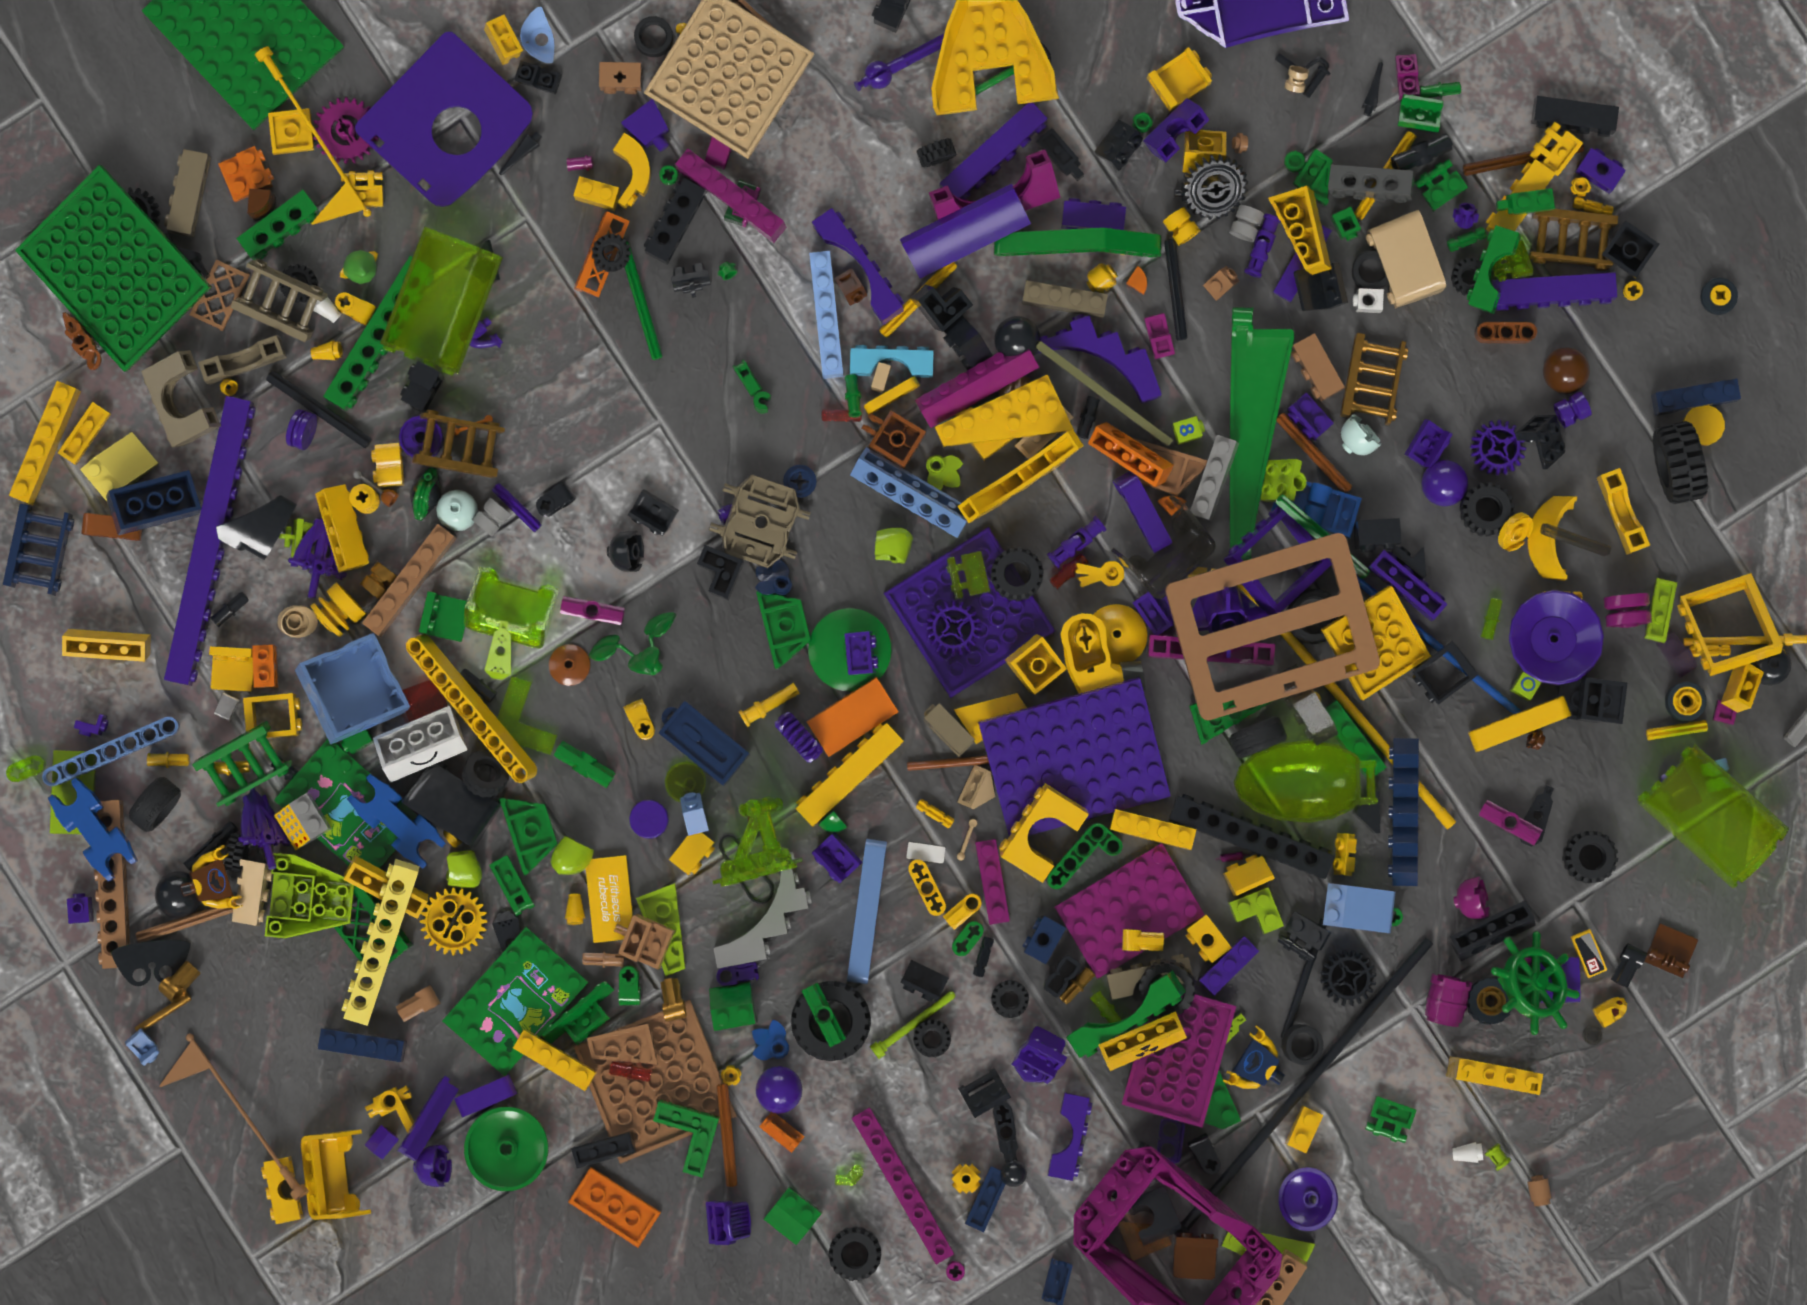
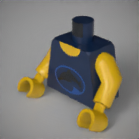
M1255 1026L1258 1029L1256 1035L1249 1033L1252 1039L1233 1071H1226V1073L1230 1074V1078L1227 1081L1223 1079L1224 1083L1235 1085L1242 1089H1257L1261 1085L1265 1086L1269 1079L1278 1085L1284 1079L1285 1074L1276 1069L1279 1063L1277 1059L1278 1051L1273 1041L1260 1027Z

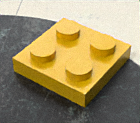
M302 109L311 122L310 109ZM298 110L268 113L273 155L315 150L313 133Z

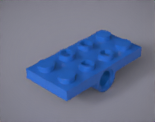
M1306 482L1304 490L1296 491L1295 500L1292 502L1325 531L1333 534L1341 533L1346 538H1350L1362 498L1333 490L1331 487L1323 484ZM1273 502L1271 511L1279 507L1276 502Z

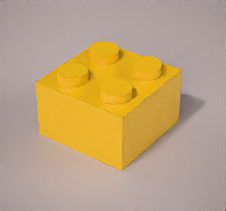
M1038 634L1005 659V662L1028 692L1034 695L1067 669L1046 640Z

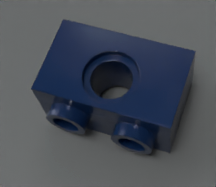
M1043 916L1042 919L1038 917L1033 926L1035 930L1033 936H1028L1022 947L1025 948L1024 953L1047 964L1066 927ZM1040 933L1048 935L1049 941L1046 945H1040L1037 942V937Z

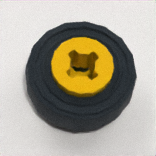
M1711 279L1701 290V304L1711 314H1726L1737 304V288L1728 279Z

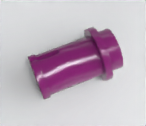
M585 155V157L567 158L568 171L584 169L589 171V169H593L592 156Z

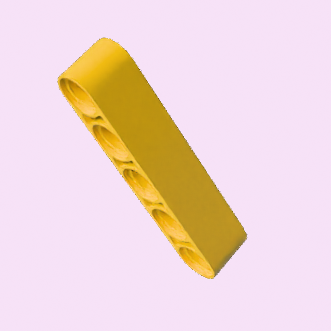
M1560 696L1468 732L1475 752H1479L1571 716V712L1565 697Z

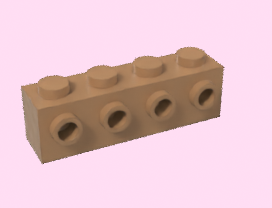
M1285 1249L1282 1253L1280 1275L1256 1305H1283L1307 1269V1262Z

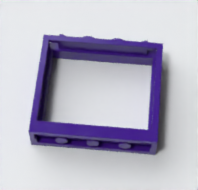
M1276 507L1268 513L1269 517L1266 520L1263 519L1255 525L1256 529L1253 532H1248L1241 538L1242 542L1239 545L1236 544L1231 547L1229 554L1223 560L1227 565L1243 561L1241 557L1280 520L1299 544L1313 539L1306 529L1282 508ZM1328 558L1313 562L1314 564L1275 601L1258 579L1243 583L1242 585L1258 606L1267 612L1268 615L1282 612L1332 563Z

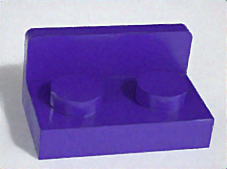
M1307 393L1287 409L1289 411V418L1295 424L1298 422L1303 427L1302 432L1309 439L1313 438L1316 440L1334 424Z
M872 631L845 633L848 675L876 673V668H879L878 656H874V648L877 647L876 635H873Z

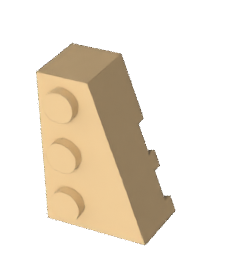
M240 859V866L243 867L241 877H238L237 884H239L237 896L241 895L242 898L236 899V904L239 906L243 905V907L233 909L232 922L260 926V922H264L266 910H263L264 902H267L270 890L267 889L268 881H272L273 874L268 869L267 863Z

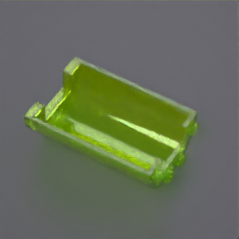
M424 226L380 344L384 345L383 349L395 353L396 350L405 352L403 356L413 360L416 357L424 359V364L434 368L435 365H439V367L443 368L442 372L454 376V373L459 374L503 257Z
M1696 744L1692 747L1687 746L1680 754L1682 756L1680 763L1676 767L1672 765L1665 773L1667 777L1662 782L1659 780L1655 782L1649 792L1646 790L1642 792L1637 798L1638 804L1731 888H1735L1738 885L1737 881L1744 882L1767 860L1777 848V841L1784 839L1789 831V827Z

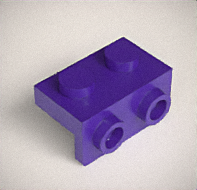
M1425 419L1404 455L1424 468H1431L1440 460V456L1449 445L1453 434Z
M835 832L812 852L816 862L823 865L828 871L829 876L838 883H841L863 863Z

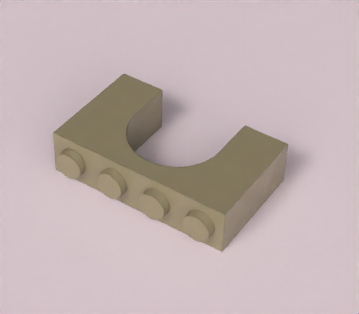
M190 350L178 351L141 371L144 383L150 392L151 400L159 414V420L166 431L167 440L172 447L185 446L221 427L214 407L202 408L187 417L182 415L175 407L173 390L176 383L184 376L198 370Z
M940 703L937 706L932 704L924 712V723L958 758L974 743L975 739Z

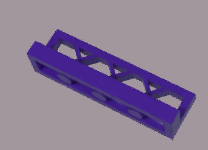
M446 1076L439 1080L397 1150L413 1161H416L459 1091L458 1088L448 1083L450 1078Z

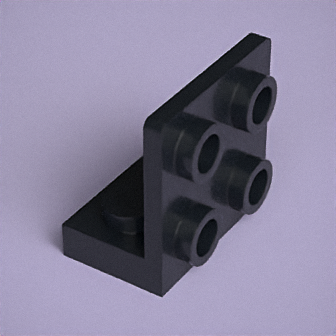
M1332 263V269L1314 275L1306 270H1296L1293 272L1302 311L1333 309L1348 303L1339 263Z
M1534 415L1515 433L1517 441H1535L1543 470L1548 469L1565 453V443L1562 440L1560 424L1557 421L1556 415Z
M911 960L900 983L904 984L903 989L913 994L915 990L923 993L921 998L933 1003L934 999L939 1001L949 978Z

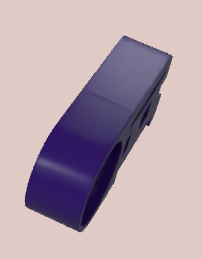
M756 962L719 969L716 975L717 981L723 986L738 984V980L739 982L754 980L755 977L756 980L759 979ZM724 970H728L732 974L731 981L727 983L720 979V974Z

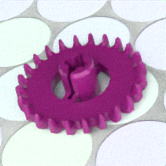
M345 97L344 103L337 98V105L329 101L330 108L322 106L325 113H317L321 120L313 121L314 124L319 126L315 130L332 156L336 157L337 163L341 159L344 160L345 164H348L349 159L356 163V157L364 160L363 153L370 155L371 153L368 149L372 147L361 137L356 141L354 138L356 135L355 126L351 121L343 117H353L359 121L371 107L368 106L364 109V101L357 105L356 98H353L351 103L348 97ZM340 120L348 128V133L351 136L353 142L350 140L349 136L345 134ZM336 121V133L342 140L348 141L350 145H341L333 139L332 127ZM375 136L372 141H379V138ZM320 143L316 145L317 148H322ZM323 150L321 154L326 155L325 151Z

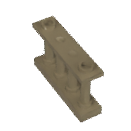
M256 259L247 263L246 267L254 270L244 296L234 299L230 308L303 342L310 340L314 331L309 329L308 323L317 300L320 302L325 300L328 294L323 292L321 287L310 286L267 266V263L263 260ZM262 274L271 278L272 281L263 305L259 306L253 303L252 297ZM282 283L291 289L282 312L276 314L271 311L270 307L278 286ZM298 292H301L310 297L300 322L296 323L290 320L289 315Z

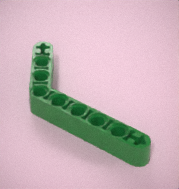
M1111 228L1013 232L994 242L995 256L1107 252L1148 258L1161 257V235Z

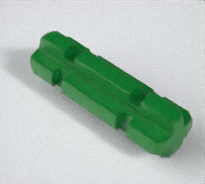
M1483 227L1475 229V232L1470 231L1458 236L1456 240L1454 238L1448 240L1447 247L1451 252H1454L1460 246L1463 248L1477 242V239L1479 241L1485 239L1487 233Z

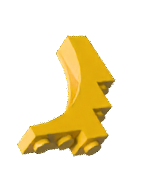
M1070 429L1026 462L970 496L957 507L967 522L971 523L1001 506L1012 496L1025 490L1041 477L1054 471L1084 445L1074 430Z

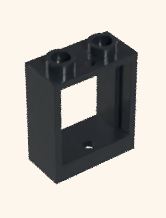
M1452 640L1413 670L1414 676L1412 678L1419 687L1423 685L1427 690L1424 694L1431 703L1436 702L1439 705L1478 676V673ZM1450 651L1467 675L1439 696L1422 675L1421 671Z

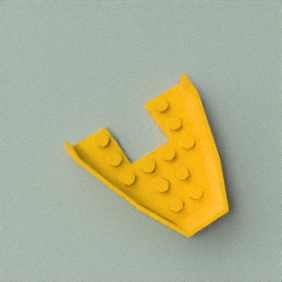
M956 0L946 25L931 87L933 108L937 116L977 110L974 71L1014 65L1018 104L1059 99L1054 70L1028 15L1018 0Z

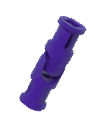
M1264 214L1263 216L1265 220L1261 230H1258L1254 248L1250 253L1251 259L1248 268L1244 270V273L1256 278L1262 277L1261 271L1264 262L1268 260L1267 253L1270 252L1276 238L1274 234L1278 223H1281L1277 216L1271 214Z
M1094 516L1093 521L1085 527H1080L1068 540L1061 542V546L1055 551L1047 553V556L1059 568L1061 563L1069 557L1075 556L1076 551L1085 548L1093 541L1094 537L1102 531L1105 532L1107 529ZM1077 535H1081L1085 539V543H1083L1081 541V538Z

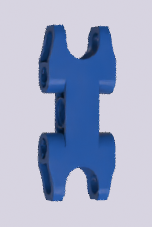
M369 774L366 779L375 788L373 800L363 803L353 795H350L347 800L354 807L357 814L373 829L382 822L398 837L391 845L404 858L411 860L424 869L428 864L419 854L420 843L430 839L438 846L444 847L447 844L446 841L438 833L435 826L419 814L414 820H411L396 806L402 799V796L390 785Z
M74 778L71 783L77 792V798L73 804L66 806L53 794L48 797V800L62 826L68 832L77 827L90 845L82 852L91 866L101 873L107 881H111L115 876L109 867V860L114 854H122L130 864L136 863L138 859L133 852L129 840L120 828L116 826L109 832L96 814L103 808V805L95 793L86 787L79 778Z

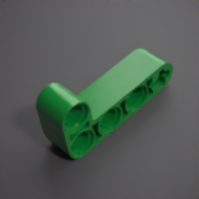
M1100 823L1091 825L1048 874L1047 885L1052 889L1062 888L1097 847L1109 856L1118 855L1123 848L1121 840ZM1094 827L1102 829L1103 835L1101 838L1095 839L1092 836L1091 831ZM1112 840L1116 841L1119 846L1118 850L1114 853L1107 849L1108 842ZM1082 842L1089 846V852L1085 855L1078 852V845ZM1071 858L1075 861L1076 865L1073 870H1067L1064 867L1066 859ZM1060 866L1062 871L1069 874V876L1066 878L1063 875L1060 878V885H1052L1051 882L1053 880L1051 876H1057L1060 873L1057 870Z

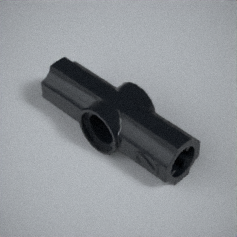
M1445 133L1428 141H1421L1410 146L1408 150L1391 157L1392 169L1409 170L1415 166L1419 167L1432 162L1433 158L1453 150L1451 138Z

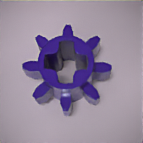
M1471 203L1460 204L1459 209L1454 208V222L1460 228L1467 229L1472 227L1473 223H1478V209H1475V206Z

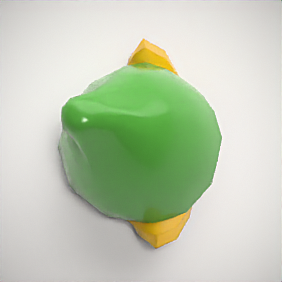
M362 250L351 252L344 261L340 277L350 279L358 284L369 283L376 275L378 253Z

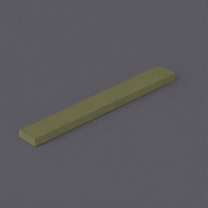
M1038 342L1036 349L1163 444L1169 446L1172 443L1173 439L1043 342Z

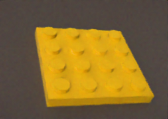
M1390 585L1364 601L1380 664L1375 670L1348 678L1360 700H1365L1431 657L1395 590ZM1342 615L1321 629L1335 656L1354 650V642L1345 615ZM1355 663L1344 666L1346 672L1357 669Z

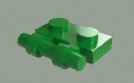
M1449 159L1443 163L1439 162L1436 164L1433 170L1420 175V178L1414 183L1418 189L1424 185L1428 189L1422 196L1433 212L1468 188L1457 171L1451 175L1447 172V169L1453 166ZM1440 175L1443 180L1434 185L1431 180Z
M1376 1096L1369 1116L1377 1118L1375 1124L1367 1122L1365 1130L1371 1131L1376 1136L1388 1137L1393 1142L1405 1143L1407 1135L1400 1133L1401 1129L1404 1127L1410 1130L1417 1110ZM1384 1121L1395 1124L1394 1129L1390 1130L1382 1127Z

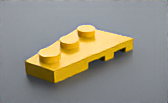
M1018 693L957 708L954 711L968 733L975 739V744L983 741L978 724L979 721L1026 709L1027 707Z

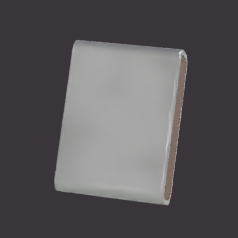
M223 693L214 714L230 721L239 703V699Z

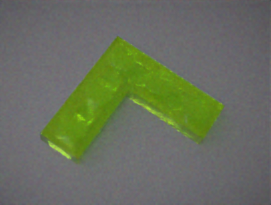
M512 676L497 719L519 745L551 755L558 736L519 723L532 683Z

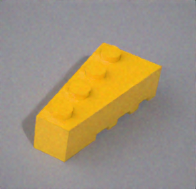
M1304 186L1269 197L1268 199L1274 207L1276 215L1281 221L1288 238H1290L1305 270L1314 275L1332 269L1314 191L1308 186Z

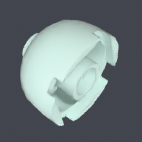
M1352 415L1343 424L1341 429V438L1344 442L1342 446L1349 454L1352 452L1363 456L1371 454L1381 446V443H1379L1380 439L1368 424L1359 423L1362 420L1360 417Z
M451 490L439 499L436 508L437 517L447 529L463 531L474 524L472 519L478 513V505L473 496L466 491Z

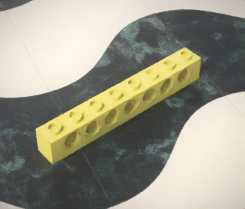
M395 859L393 865L389 864L386 873L389 880L387 884L383 883L379 895L383 896L381 904L376 903L373 915H376L374 923L370 922L367 934L370 937L368 942L364 941L360 952L364 956L362 961H357L354 972L358 974L356 980L351 979L348 992H351L349 1000H344L341 1011L345 1012L344 1019L368 1026L420 866ZM400 880L404 883V886L397 888L393 885V882ZM395 900L398 905L390 907L387 905V901ZM382 919H388L390 920L391 925L383 926L380 923V921ZM381 938L385 941V944L377 945L374 940ZM374 957L379 963L372 965L368 962V959ZM363 977H370L372 982L366 984L361 979ZM363 996L366 1001L359 1003L355 1000V997Z

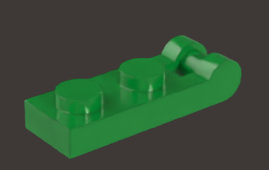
M508 855L489 864L516 916L522 914V911L527 908L535 907ZM522 895L524 901L517 904L515 898Z

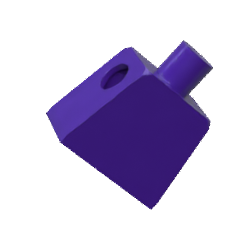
M653 99L621 122L622 127L646 149L654 144L659 152H662L670 145L663 137L669 132V129Z

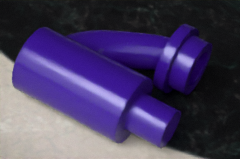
M488 317L484 318L481 322L478 319L460 334L465 343L474 348H487L496 345L500 348V345L503 343L496 333L493 336H489L490 340H478L480 336L488 331L486 327L492 323Z

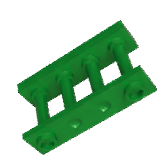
M268 721L259 724L199 757L192 764L196 772L202 768L204 771H207L221 793L222 797L216 803L218 807L223 804L228 806L237 800V796L276 775L281 777L289 772V767L293 762L290 759L282 763L267 739V732L271 728ZM255 739L257 742H260L275 766L274 769L267 773L263 771L249 748V742ZM237 749L239 752L242 751L258 777L247 783L231 757V752ZM221 759V761L226 763L240 786L238 789L229 792L214 768L215 761Z

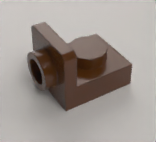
M852 268L834 278L850 306L859 303L863 298L867 297L862 283Z

